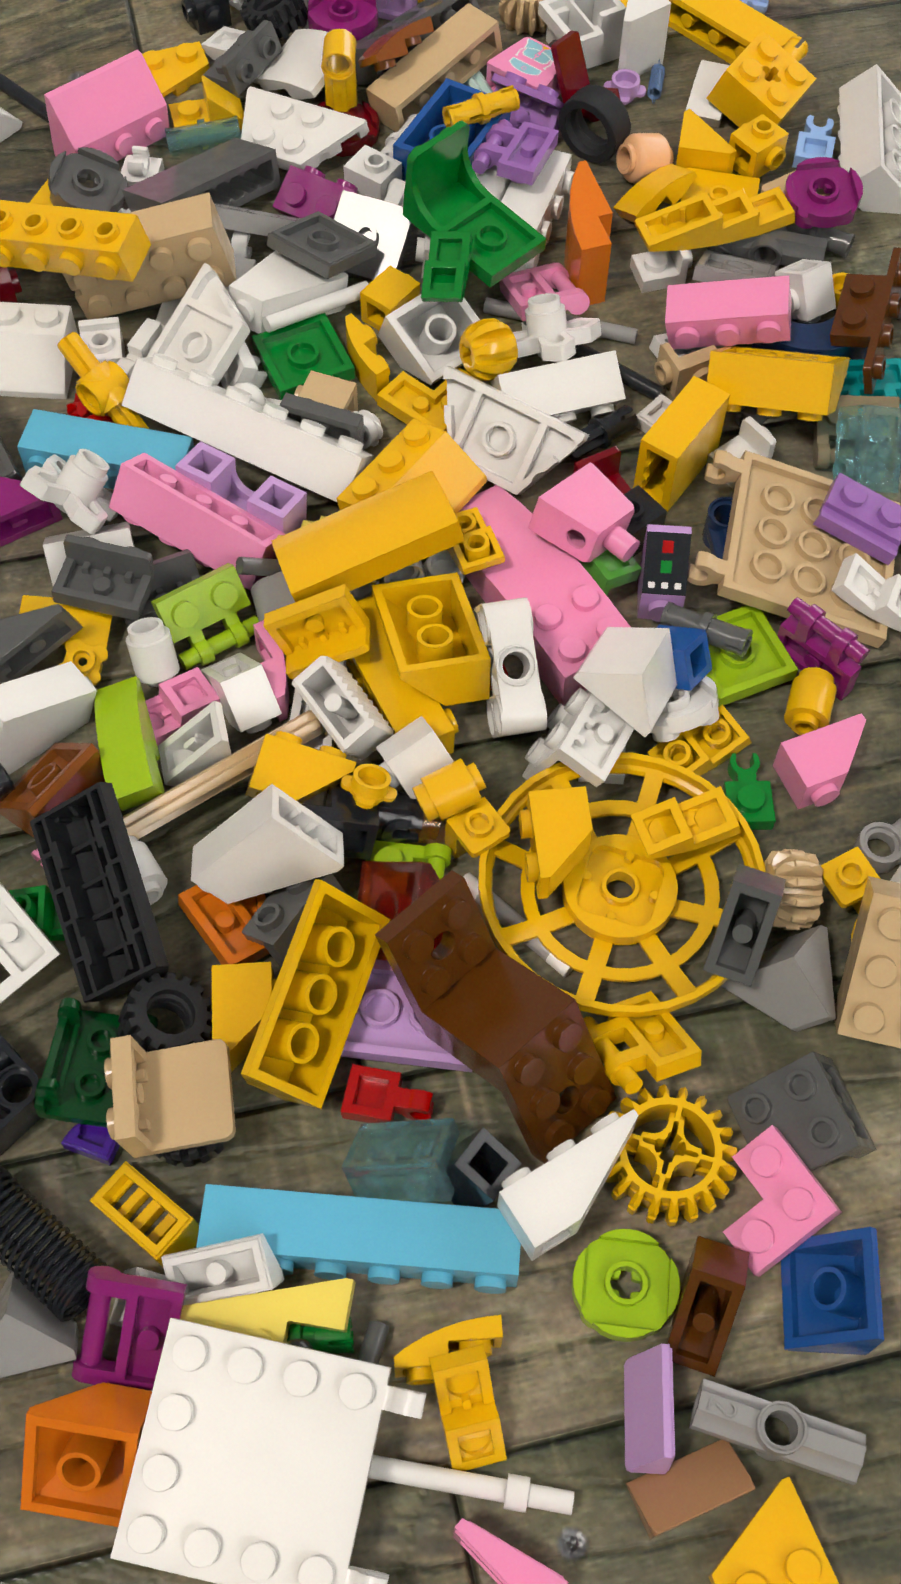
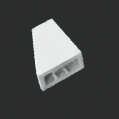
M274 251L230 284L229 295L249 329L260 334L266 332L262 322L263 317L346 288L348 274L342 272L327 279L281 253ZM346 305L327 311L325 314L330 315L340 312Z
M72 661L0 684V763L9 775L48 750L54 743L60 742L89 722L97 690L91 680L84 676Z
M271 784L193 846L191 881L197 884L203 891L211 893L225 903L230 904L332 874L344 867L343 833Z

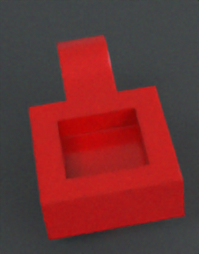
M352 1064L340 1112L344 1119L392 1127L395 1113L416 1122L430 1123L434 1109V1102H432L433 1093L419 1089L401 1088L403 1079L400 1072Z

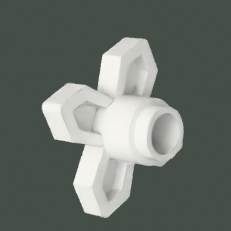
M554 293L539 294L529 298L528 308L525 310L526 321L521 323L522 331L513 332L517 341L518 358L538 353V356L543 361L553 362L568 360L576 354L575 345L591 343L602 335L599 318L580 317L567 321L565 305L560 303V296Z
M79 449L77 454L71 455L67 462L55 454L50 456L42 467L35 465L30 468L20 483L22 488L40 500L54 503L57 508L68 515L72 522L92 535L102 528L106 520L111 522L118 515L117 512L109 508L112 493L103 488L108 481L107 472L110 466L102 457L87 449Z

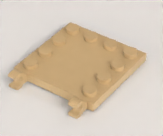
M716 450L713 464L708 463L706 466L704 479L718 485L729 482L735 483L723 559L709 552L698 551L695 564L690 563L688 567L687 581L699 586L718 584V596L785 618L791 615L787 611L789 605L796 597H799L808 605L816 604L826 611L825 617L842 630L847 627L858 635L857 641L879 648L886 641L888 626L869 618L836 595L832 588L843 560L855 553L864 559L884 579L893 576L895 558L889 565H886L813 525L820 513L819 510L833 480L745 450L741 458H737L727 451Z

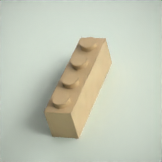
M469 3L451 16L450 19L426 37L421 44H418L411 50L408 55L401 58L396 63V67L387 70L366 88L369 104L377 112L379 121L397 132L410 115L420 112L446 78L464 84L483 68L490 59L503 51L499 22Z

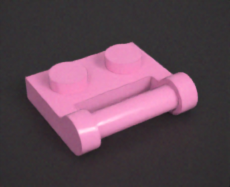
M558 262L513 272L499 281L500 291L522 321H526L525 310L528 308V299L535 295L545 293L558 294L560 296V303L565 305V311L569 310L574 315L584 313L590 304L588 295L582 289L576 288L569 280L568 271ZM552 288L557 289L559 292L555 293Z

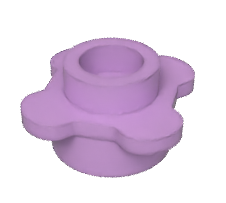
M630 69L616 71L612 75V80L604 83V87L618 88L623 105L629 104L636 97L642 98L646 94V87L640 85L639 74Z

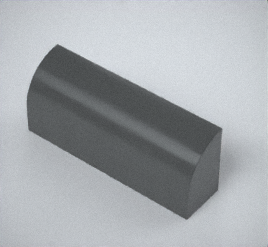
M235 137L123 189V195L131 212L208 192L214 203L239 207L281 186L276 149Z

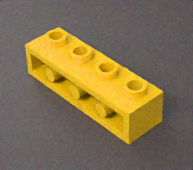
M0 200V267L23 268L37 272L47 271L64 273L71 276L80 275L106 280L133 282L151 246L149 238L136 214Z

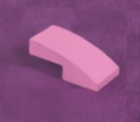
M263 620L253 624L256 647L264 661L260 664L264 668L282 712L281 715L276 716L279 722L288 718L289 688L285 658L282 650L264 628Z
M198 667L160 683L159 695L146 700L157 746L211 702H220L216 691Z

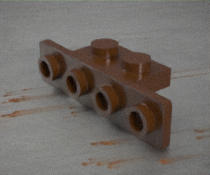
M899 247L893 248L887 275L846 274L830 332L831 346L868 348L863 365L864 394L873 395L876 381L884 379L886 355H883L884 349H891L894 324H891L892 318H899L901 311V293H899L901 288V248Z

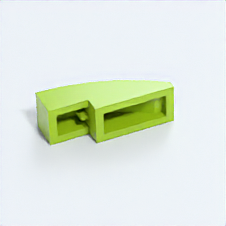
M134 676L98 689L94 707L105 782L112 783L119 807L124 811L147 803L165 793L157 761L161 760L140 679Z

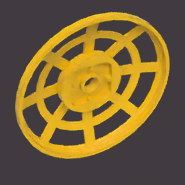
M621 752L609 774H632L644 777L637 802L628 800L589 803L591 819L605 816L631 817L634 813L656 805L662 782L680 789L691 797L698 796L716 787L689 769L667 760L638 753ZM562 762L553 764L549 768L530 777L512 792L497 812L505 823L510 826L519 815V810L527 807L528 791L571 788L569 781L581 776ZM729 798L727 800L740 825L741 833L708 846L676 854L668 859L667 857L649 859L632 820L627 835L612 834L597 838L594 830H592L589 851L560 883L563 885L562 897L564 907L540 915L535 898V882H527L525 872V853H531V847L529 851H526L503 840L481 854L479 858L478 893L483 918L499 950L532 972L534 971L519 957L512 946L538 938L541 944L556 959L571 969L582 973L576 995L562 990L576 999L580 1011L608 1017L630 1018L669 1013L696 1003L717 990L728 980L713 974L707 981L695 987L680 969V966L685 964L701 949L709 937L712 928L718 926L723 909L719 908V880L711 857L735 843L742 855L745 866L766 872L759 844L746 819ZM496 857L522 869L520 896L527 921L504 928L501 927L497 918L492 894L493 867ZM696 865L704 885V905L677 900L678 883L676 876ZM616 880L624 881L630 885L633 893L625 898H617L609 893L607 885ZM670 918L697 923V929L690 939L672 955L669 954L656 935L664 928ZM575 924L582 932L594 939L588 960L582 959L567 950L551 933ZM639 943L652 963L635 968H612L606 966L613 945H632ZM662 976L677 996L663 1002L645 1005H612L595 1001L601 980L637 982Z

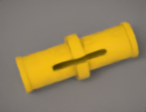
M513 85L492 93H475L471 99L443 107L442 116L444 124L447 128L461 120L468 125L489 123L493 117L519 110V94Z

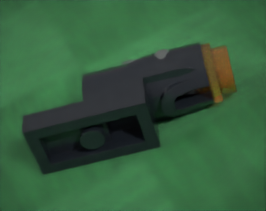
M330 785L325 806L300 803L343 833L344 857L370 860L375 840L424 844L426 839L436 840L440 830L441 819L438 817L428 822L417 799L410 798L406 792L397 791L396 799L393 802L383 801L372 809H363L356 805L353 795L349 791L342 789V787Z

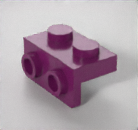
M290 165L272 207L278 213L290 217L303 218L319 211L334 219L342 191L345 190L357 194L358 188L340 178L337 179L336 183L327 180L324 173L311 166L306 165L304 170Z

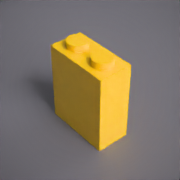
M693 376L641 439L633 488L639 485L668 512L706 465L708 454L718 448L730 394L713 384Z

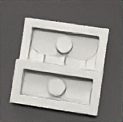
M315 29L295 30L283 45V51L256 79L263 90L286 89L289 95L296 100L315 98L325 85L321 63L324 37L328 32Z

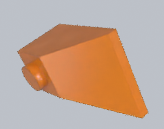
M102 1382L31 1406L26 1413L20 1510L118 1527L152 1391Z

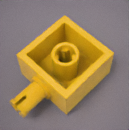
M762 30L725 70L706 99L738 127L750 122L761 114H764L779 126L817 79L799 63L808 53L807 42L804 41L799 48H796L795 46L802 37L792 36L782 48Z

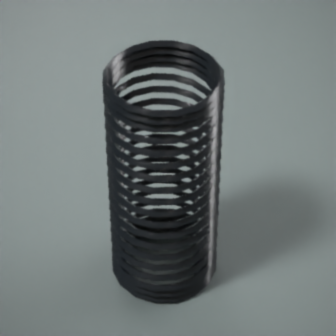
M0 1166V1203L3 1201L0 1205V1213L15 1200L11 1207L0 1217V1245L7 1241L4 1247L0 1248L1 1264L7 1266V1270L10 1273L14 1272V1277L20 1279L23 1285H27V1289L30 1292L34 1291V1296L40 1298V1302L43 1305L47 1304V1308L61 1322L72 1320L88 1307L90 1292L86 1289L88 1270L94 1266H107L102 1258L96 1259V1253L89 1252L90 1248L88 1245L83 1246L81 1239L76 1240L75 1233H70L68 1227H63V1222L57 1221L55 1214L50 1215V1210L48 1208L44 1209L42 1202L37 1203V1198L31 1196L29 1190H24L23 1184H18V1180L12 1178L11 1173L3 1166ZM22 1206L14 1217L1 1228L10 1215ZM27 1213V1215L22 1219V1221L11 1232H9V1230L16 1224V1222ZM49 1219H52V1222L46 1226ZM29 1222H31V1224L26 1228V1230H24V1231L16 1238V1236L21 1232V1230H22ZM58 1225V1229L52 1232L55 1226ZM36 1228H38V1229L35 1231V1233L22 1245V1243L27 1239V1237H28ZM65 1232V1235L59 1238L61 1233ZM43 1235V1237L39 1240V1242H37V1243L34 1245V1243ZM68 1238H72L71 1242L65 1245ZM75 1244H78V1248L71 1252ZM13 1247L11 1253L6 1255L7 1250ZM85 1250L84 1255L77 1259L81 1251ZM20 1253L18 1259L12 1261L14 1256ZM88 1257H92L91 1261L84 1264ZM27 1259L25 1264L20 1266L21 1262ZM35 1264L32 1270L27 1272V1269ZM43 1269L39 1276L33 1279L34 1275ZM50 1274L46 1282L40 1285L41 1281ZM57 1280L53 1288L47 1291L48 1287Z

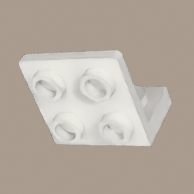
M580 687L571 696L566 706L560 703L548 717L547 727L550 729L545 738H538L527 752L525 760L529 762V765L522 777L528 780L559 760L589 783L598 787L605 782L634 728L591 692L585 691Z

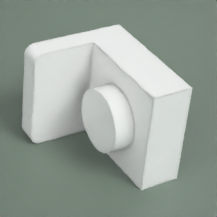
M659 251L631 255L630 268L641 293L666 289L667 285L685 284L688 268L692 266L693 262L692 251Z
M748 416L742 420L739 435L716 450L727 451L737 458H741L745 450L772 459L776 439L766 427L761 426L751 416ZM716 450L708 454L706 465L708 463L713 464ZM734 482L726 483L734 490Z

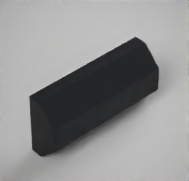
M98 782L30 821L84 1003L98 1002L131 992L143 978L147 981L150 975L159 973L162 978L169 969L166 953L112 783Z

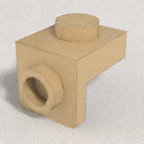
M668 342L661 344L658 359L654 366L659 383L665 385L672 396L676 398L693 376L707 382L710 351L717 348L715 345H711L678 357Z

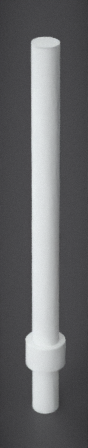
M373 1455L368 1477L370 1479L504 1503L503 1509L526 1513V1508L528 1507L572 1515L574 1491L530 1483L531 1477L508 1473V1479L378 1455Z

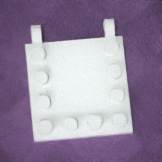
M170 1318L110 1558L216 1584H388L389 1574L350 1566L382 1411L386 1410L421 1419L427 1393L388 1385L392 1367L177 1318Z

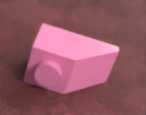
M862 713L781 742L773 767L797 809L812 804L817 807L824 806L839 796L866 723Z

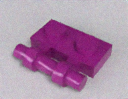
M796 597L787 609L791 615L780 625L777 636L799 670L817 667L831 673L837 688L835 697L842 701L852 691L862 667L859 664L867 657L870 649L857 641L858 635L846 627L842 630L825 617L826 611L816 604L810 606L799 597Z

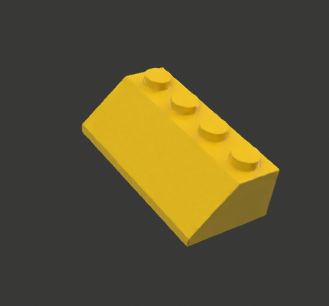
M315 879L241 1072L247 1084L286 1101L319 1109L322 1108L381 947L375 934L386 926L391 919L325 881Z

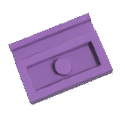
M839 472L827 492L819 510L820 513L813 525L889 565L896 557L897 549L901 544V506Z

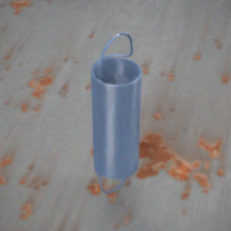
M660 59L658 64L652 66L647 96L652 99V103L653 99L655 103V99L661 96L665 67L659 64Z

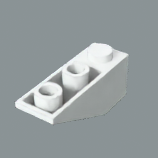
M634 1109L621 1117L616 1112L607 1115L591 1128V1136L578 1144H575L572 1139L561 1143L546 1156L548 1159L547 1163L532 1172L528 1167L521 1168L502 1182L501 1185L504 1189L499 1191L497 1207L531 1261L578 1232L634 1130L639 1116Z

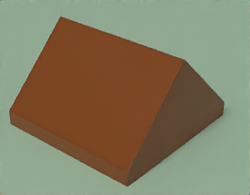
M54 743L14 784L16 789L7 792L0 799V814L34 838L30 825L31 820L98 782H105L98 749L92 743Z

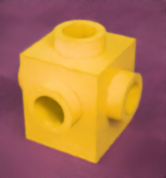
M764 114L759 115L748 123L742 124L730 136L729 144L737 150L733 169L742 176L760 178L769 171L776 170L785 159V148L789 133Z

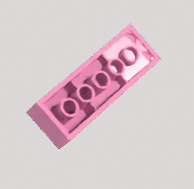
M495 485L474 495L459 512L478 507L486 526L490 525L505 556V562L466 574L465 576L485 603L528 598L533 617V639L539 677L558 703L565 705L580 687L585 691L587 690L573 677L607 627L631 626L574 556L528 528L533 513L503 488Z

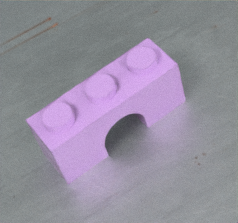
M201 441L175 465L176 471L285 534L301 528L302 521L306 520V492L273 476H270L254 492L239 479L234 457Z

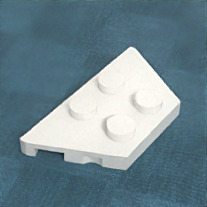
M250 86L247 89L241 139L276 149L278 168L288 170L290 165L304 170L306 165L317 168L323 160L332 158L342 151V142L354 134L363 138L369 132L365 119Z
M203 264L147 357H153L154 353L166 355L178 361L176 368L190 373L191 369L207 373L215 378L213 384L218 385L251 331L218 274L210 265Z
M445 366L443 379L447 380V405H444V423L447 426V433L481 469L488 481L515 495L524 493L585 443L589 437V434L451 366Z

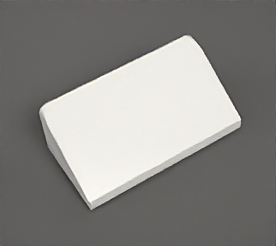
M263 1233L171 1253L161 1257L166 1280L187 1284L184 1305L272 1290L284 1281L282 1269Z

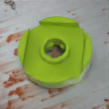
M632 1229L610 1230L600 1235L597 1240L591 1242L578 1256L571 1281L574 1303L579 1311L582 1322L588 1328L594 1329L606 1338L621 1342H633L652 1336L660 1331L676 1308L680 1294L678 1269L672 1258L669 1259L666 1252L658 1246L659 1242L650 1235ZM621 1271L630 1272L631 1281L640 1284V1292H632L629 1299L619 1297V1291L611 1287L610 1280H618Z

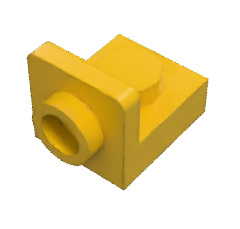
M485 796L482 797V801L446 820L445 845L452 849V855L455 859L466 852L472 858H476L510 836L509 826Z
M857 846L822 864L821 867L823 869L822 881L841 908H847L852 905L859 915L868 876L881 878Z

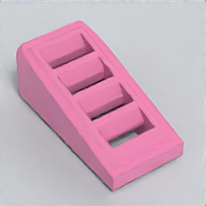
M462 1518L454 1527V1539L497 1584L569 1583L562 1575L471 1521Z

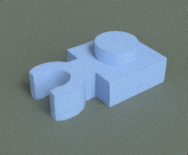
M809 115L807 117L804 132L799 131L792 164L793 168H797V165L806 159L815 157L832 158L836 137L831 136L834 125L833 119L828 118L826 126L818 127L813 124L814 116Z

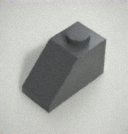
M738 863L706 959L704 971L750 987L752 986L783 897L786 879Z

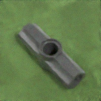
M785 226L755 237L708 247V250L779 267V265L788 266L802 259L823 261L828 239L789 232Z

